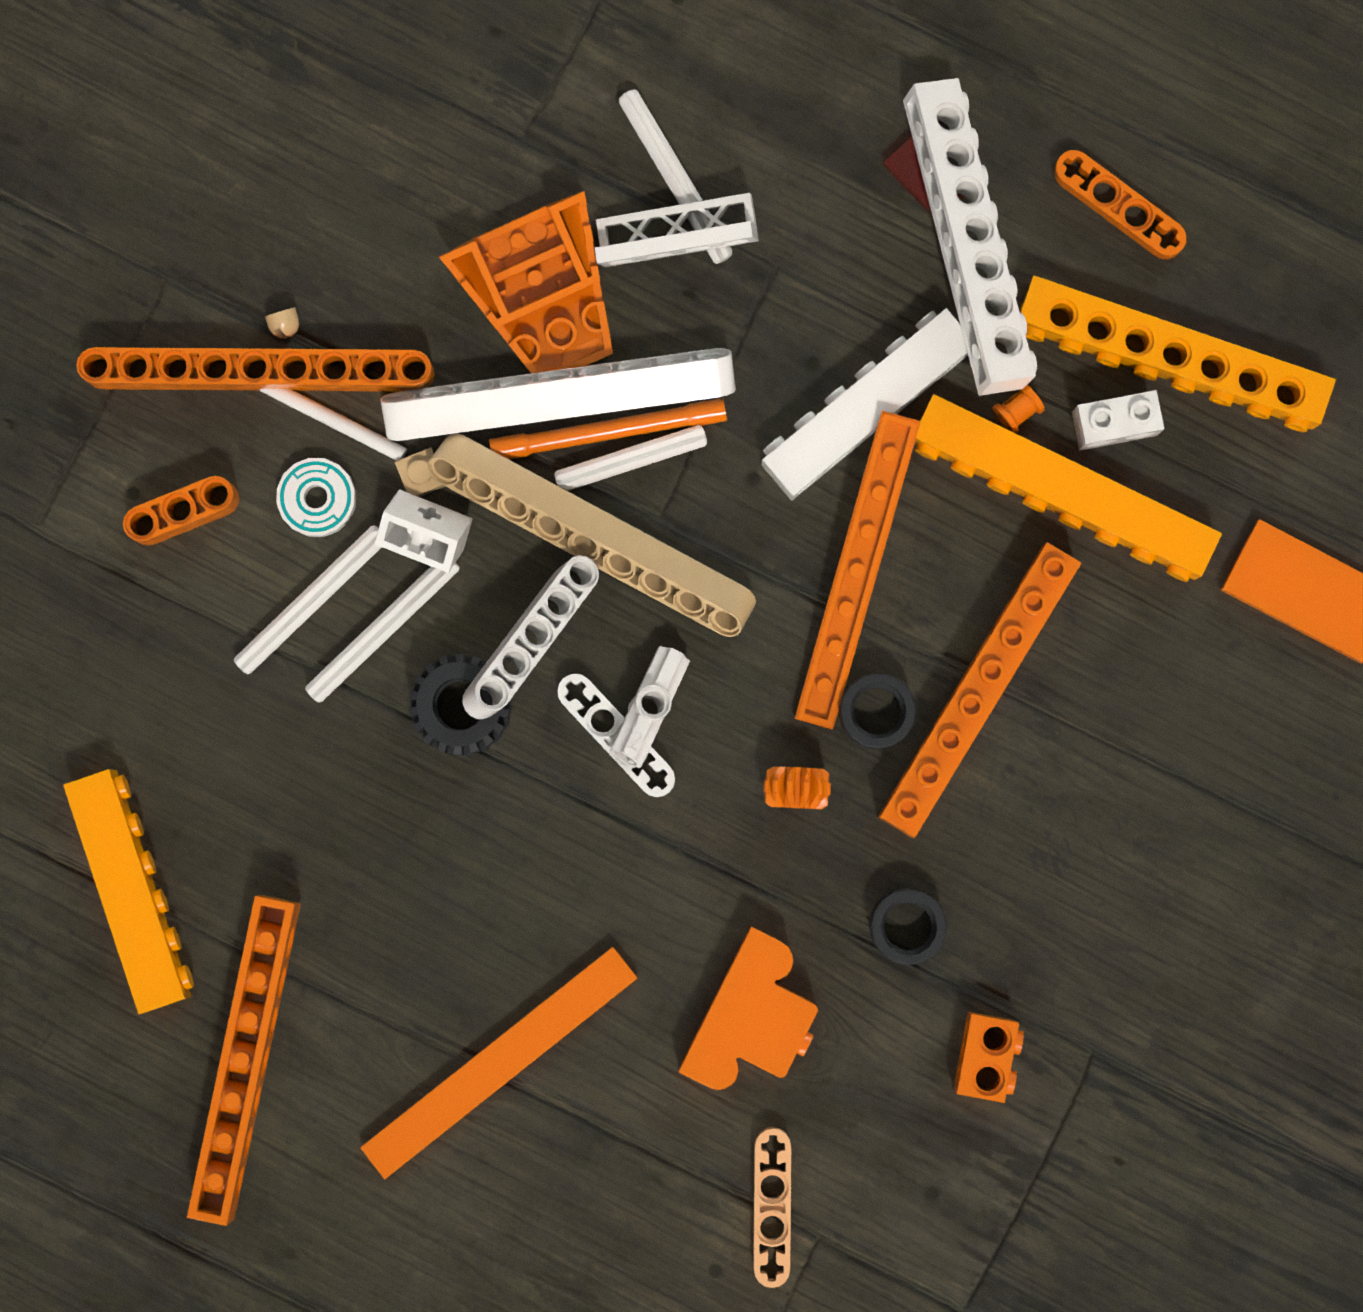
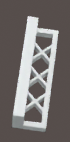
M751 193L596 219L600 247L595 248L597 264L603 267L759 241ZM744 204L746 222L725 225L719 220L729 206ZM719 208L714 216L706 211ZM700 211L711 219L705 229L687 232L681 227L692 212ZM680 215L676 222L668 218L669 216ZM662 218L672 225L666 236L648 238L643 234V231L652 219ZM642 221L637 229L629 224ZM624 225L634 232L628 242L609 244L607 227Z

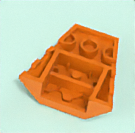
M585 191L540 207L474 237L439 256L530 373L587 366L613 354L599 270L593 246L591 225L587 212Z

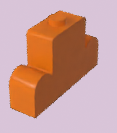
M750 926L679 1067V1073L709 1088L721 1090L731 1086L737 1079V1058H741L779 1078H783L786 1076L796 1054L804 1056L814 1036L808 1030L818 1012V1008L812 1001L775 983L776 980L787 976L793 965V956L787 945Z

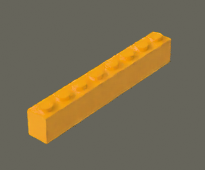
M935 394L930 399L920 420V426L914 443L917 446L915 451L918 454L934 461L939 456L951 462V469L963 476L972 478L976 474L988 480L987 486L998 493L1008 495L1011 491L1024 497L1022 503L1033 510L1044 513L1045 509L1051 510L1060 515L1058 520L1066 526L1076 530H1080L1081 526H1084L1096 532L1094 538L1108 546L1116 547L1117 543L1131 549L1130 555L1143 563L1152 565L1153 561H1156L1168 567L1166 573L1178 580L1188 582L1189 578L1196 580L1202 577L1222 535L1221 532Z

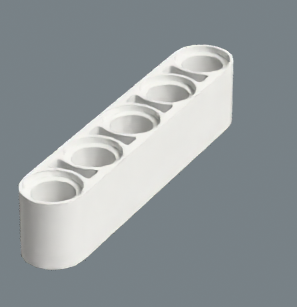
M575 556L553 573L465 690L463 706L470 716L476 719H485L507 705L596 585L599 579V570L592 559L587 556ZM570 571L578 574L581 585L573 582L570 577ZM548 600H552L557 604L559 615L549 609ZM525 629L531 630L536 635L537 645L529 642L525 635ZM503 659L509 660L514 665L515 675L509 674L504 669ZM480 689L490 693L492 706L485 704L481 700Z

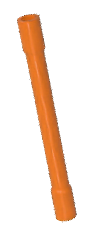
M723 398L690 403L679 408L532 434L521 433L489 439L490 450L511 460L527 457L533 453L662 430L727 421L724 400Z

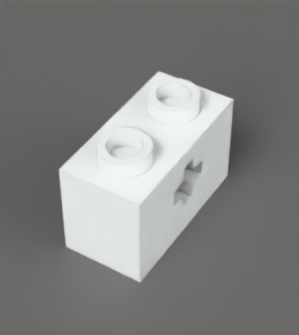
M398 490L383 512L375 544L449 573L464 550L473 518Z

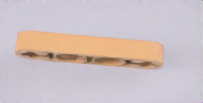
M768 1127L759 1132L754 1144L753 1267L758 1282L765 1287L774 1288L784 1284L790 1273L791 1143L786 1132L777 1127ZM770 1135H776L778 1142L784 1143V1149L777 1150L776 1163H785V1170L774 1167L760 1170L761 1162L769 1164L768 1150L761 1149V1144L768 1142ZM770 1175L778 1176L784 1182L783 1192L775 1198L767 1197L761 1191V1182ZM769 1216L778 1217L784 1224L783 1232L777 1238H767L760 1230L762 1221ZM760 1244L770 1247L784 1244V1251L776 1249L777 1265L783 1266V1271H777L775 1278H768L767 1272L760 1270L761 1265H767L768 1249L759 1251Z

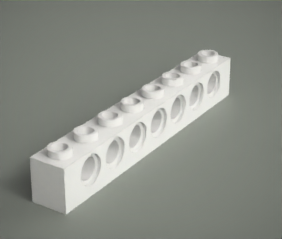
M959 78L916 83L903 99L978 395L1023 389L1036 376L1037 361L1033 351L1029 350L1026 339L1027 322L1025 316L1019 312L1016 301L1017 284L1015 278L1009 274L1006 262L1008 255L1007 245L1004 239L1000 238L998 232L997 207L993 201H990L987 189V169L984 165H981L977 151L979 139L976 130L971 128L968 116V96L964 91L962 92ZM938 121L946 123L950 130L941 127ZM947 157L955 159L959 167L952 165ZM957 194L965 196L969 204L959 200ZM966 230L975 233L979 241L971 239L967 235ZM975 267L983 269L987 273L988 278L980 276ZM985 304L994 307L998 316L990 314ZM995 342L1002 343L1006 347L1008 354L1000 352Z

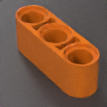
M208 477L133 507L124 516L123 528L127 536L142 545H154L231 514L239 504V492L233 484L223 477ZM220 486L226 487L228 492L226 501L219 506H213L209 499L212 490ZM182 501L189 502L191 508L189 516L184 520L176 521L173 517L175 505ZM144 516H151L153 519V529L147 535L139 536L136 531L137 522Z

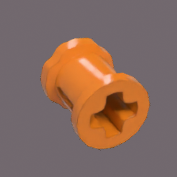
M1026 385L1002 405L996 403L992 410L1007 430L1017 433L1019 425L1034 413L1041 414L1045 410V406L1032 388Z

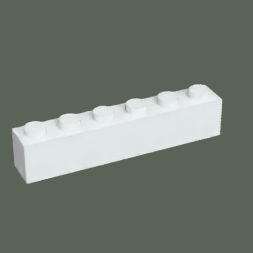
M947 308L938 315L934 311L928 313L915 325L919 331L911 338L906 340L904 336L899 337L885 350L889 356L878 365L873 361L866 364L854 375L858 380L847 390L843 386L837 388L824 400L828 405L817 415L812 411L808 412L794 424L797 431L787 440L780 436L763 450L766 457L762 459L761 465L791 501L874 434L881 411L898 414L968 356L961 325Z

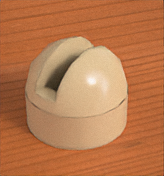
M295 307L265 316L269 330L277 338L286 339L288 336L292 337L298 331L299 318Z

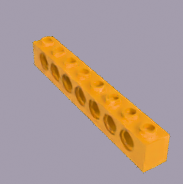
M1034 275L1028 284L1019 310L1025 316L1027 322L1026 338L1043 342L1044 338L1058 342V347L1068 353L1080 355L1084 351L1096 355V361L1103 365L1118 368L1119 364L1134 368L1133 373L1141 378L1155 381L1157 377L1169 380L1172 382L1171 387L1185 393H1194L1195 390L1209 394V400L1216 404L1232 406V403L1247 407L1246 412L1254 417L1269 419L1270 416L1285 420V427L1299 432H1307L1308 429L1313 430L1321 425L1336 379ZM1055 309L1065 311L1069 316V325L1065 327L1056 326L1051 321L1050 312ZM1092 322L1101 323L1106 328L1107 337L1102 340L1091 337L1088 332V324ZM1136 335L1140 337L1144 343V351L1140 353L1130 351L1126 346V336ZM1165 348H1174L1180 353L1182 359L1180 365L1173 366L1165 361L1163 356ZM1202 361H1212L1217 365L1219 369L1218 378L1210 379L1202 373ZM1246 373L1255 379L1256 390L1254 392L1245 391L1240 386V374ZM1284 386L1292 391L1294 396L1292 405H1286L1279 401L1277 397L1278 387Z

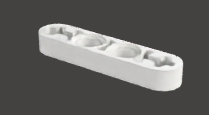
M580 674L566 676L559 683L557 690L558 698L568 711L609 753L625 718L585 676ZM570 682L576 686L581 682L584 683L586 687L583 690V694L590 702L594 696L601 700L600 703L590 707L584 718L578 714V711L585 707L577 699L569 702L565 698L569 693L566 686ZM604 709L613 714L615 722L611 730L601 733L593 728L591 719L595 712ZM650 747L647 756L650 753L655 758V761L650 762L649 765L656 772L664 769L668 774L664 779L668 785L663 790L658 786L650 789L647 786L650 777L643 769L639 776H637L632 771L633 768H636L635 766L625 765L617 761L610 754L648 795L662 797L670 793L674 787L675 776L673 770L652 747Z

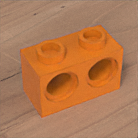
M967 1011L953 1088L956 1094L1005 1103L1006 1094L1013 1095L1017 1072L1011 1070L1013 1055H1020L1024 1039V1031L1018 1030L1019 1023L1017 1021ZM991 1027L1001 1028L1004 1034L1002 1044L995 1049L987 1048L983 1042L984 1033ZM984 1067L994 1068L997 1075L996 1082L989 1088H980L976 1083V1075Z

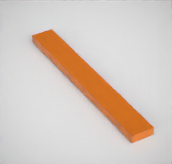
M881 411L795 714V719L829 729L834 728L921 421Z
M614 947L610 948L361 1146L360 1149L381 1176L386 1179L638 979V977Z

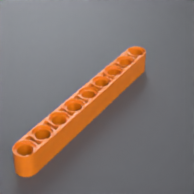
M94 347L83 351L78 357L76 364L81 378L98 389L260 391V389H289L294 391L399 392L428 388L434 381L435 376L434 367L428 357L417 350ZM97 360H106L107 369L105 373L100 377H91L90 369L92 364ZM137 360H145L147 364L145 373L137 378L131 377L129 372L131 365ZM178 360L186 361L187 368L185 373L179 378H171L169 376V368L172 363ZM215 361H225V373L219 378H210L208 374L210 365ZM255 361H264L266 363V371L263 376L256 379L249 378L247 373L249 366ZM296 361H302L306 364V371L303 376L298 379L288 378L287 369L290 364ZM337 361L345 363L346 370L342 377L339 379H329L327 377L326 371L330 364ZM373 362H382L386 366L384 375L375 380L367 378V367ZM414 362L424 364L426 369L421 378L417 380L406 378L405 371L408 365Z

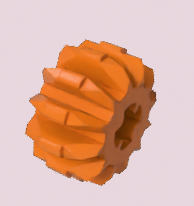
M773 766L766 770V778L763 783L765 803L770 807L823 809L828 806V798L831 793L829 773L824 769Z

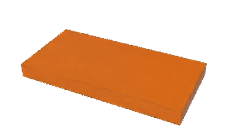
M1260 519L1256 520L1220 590L1350 659L1363 664V573Z

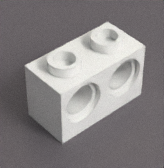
M1157 390L1080 404L1071 412L1079 451L1154 437L1164 430Z

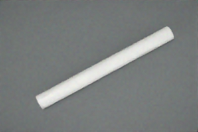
M260 389L261 392L396 461L403 459L407 452V448L294 390Z

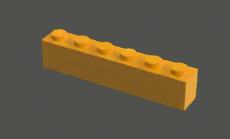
M108 769L64 784L67 799L138 1014L140 1015L192 997L190 989L194 987L193 978L188 966L181 965L177 950L181 949L180 938L175 927L169 928L164 914L169 911L168 902L161 888L156 890L152 874L156 873V866L149 851L144 852L139 836L144 835V831L138 814L136 812L131 814L127 798L131 797V791L124 775L119 776L117 770Z

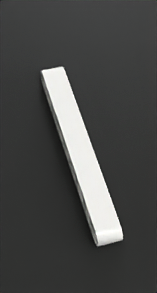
M715 348L399 391L383 396L380 402L387 439L401 441L722 397L734 393L736 385L732 352L725 348Z

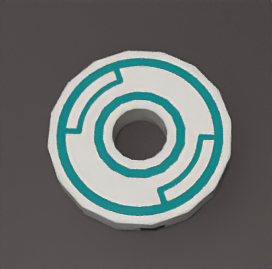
M307 458L293 464L283 474L277 487L276 504L282 519L293 530L308 537H325L338 532L349 521L356 508V490L351 477L339 464L325 458ZM314 487L324 488L327 493V501L320 508H311L306 503V495Z

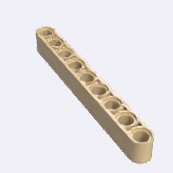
M458 433L447 435L427 463L429 474L440 484L574 556H587L603 572L718 634L727 637L738 635L755 607V596L745 586Z

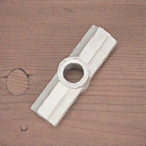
M663 646L657 648L635 697L629 703L627 715L609 751V754L614 756L617 761L637 768L642 766L664 717L670 711L671 701L689 665L690 660L683 653ZM642 699H650L655 702L658 713L652 715L644 711L641 704Z

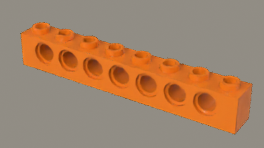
M1048 542L1040 548L877 816L878 818L911 838L916 837L1074 577L1081 562Z
M258 895L254 898L187 1218L227 1226L235 1219L301 907L299 902L265 895Z

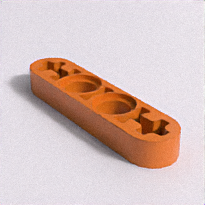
M1070 150L1064 152L1059 157L1054 167V177L1061 187L1154 256L1160 259H1171L1182 251L1186 244V233L1179 223L1085 153L1078 150ZM1074 161L1080 164L1078 172L1086 179L1091 172L1096 175L1090 181L1086 191L1080 188L1085 181L1076 174L1071 178L1065 175L1067 168L1063 165L1064 162L1068 165L1073 164ZM1100 183L1109 184L1115 192L1114 200L1109 203L1097 201L1093 194L1094 187ZM1133 206L1141 208L1146 214L1145 224L1139 227L1129 225L1125 219V211ZM1154 219L1160 222L1155 227L1156 231L1162 235H1166L1170 231L1175 235L1173 243L1176 245V248L1172 245L1167 246L1166 249L1162 248L1159 245L1162 238L1154 231L1149 235V238L1143 235L1150 228Z

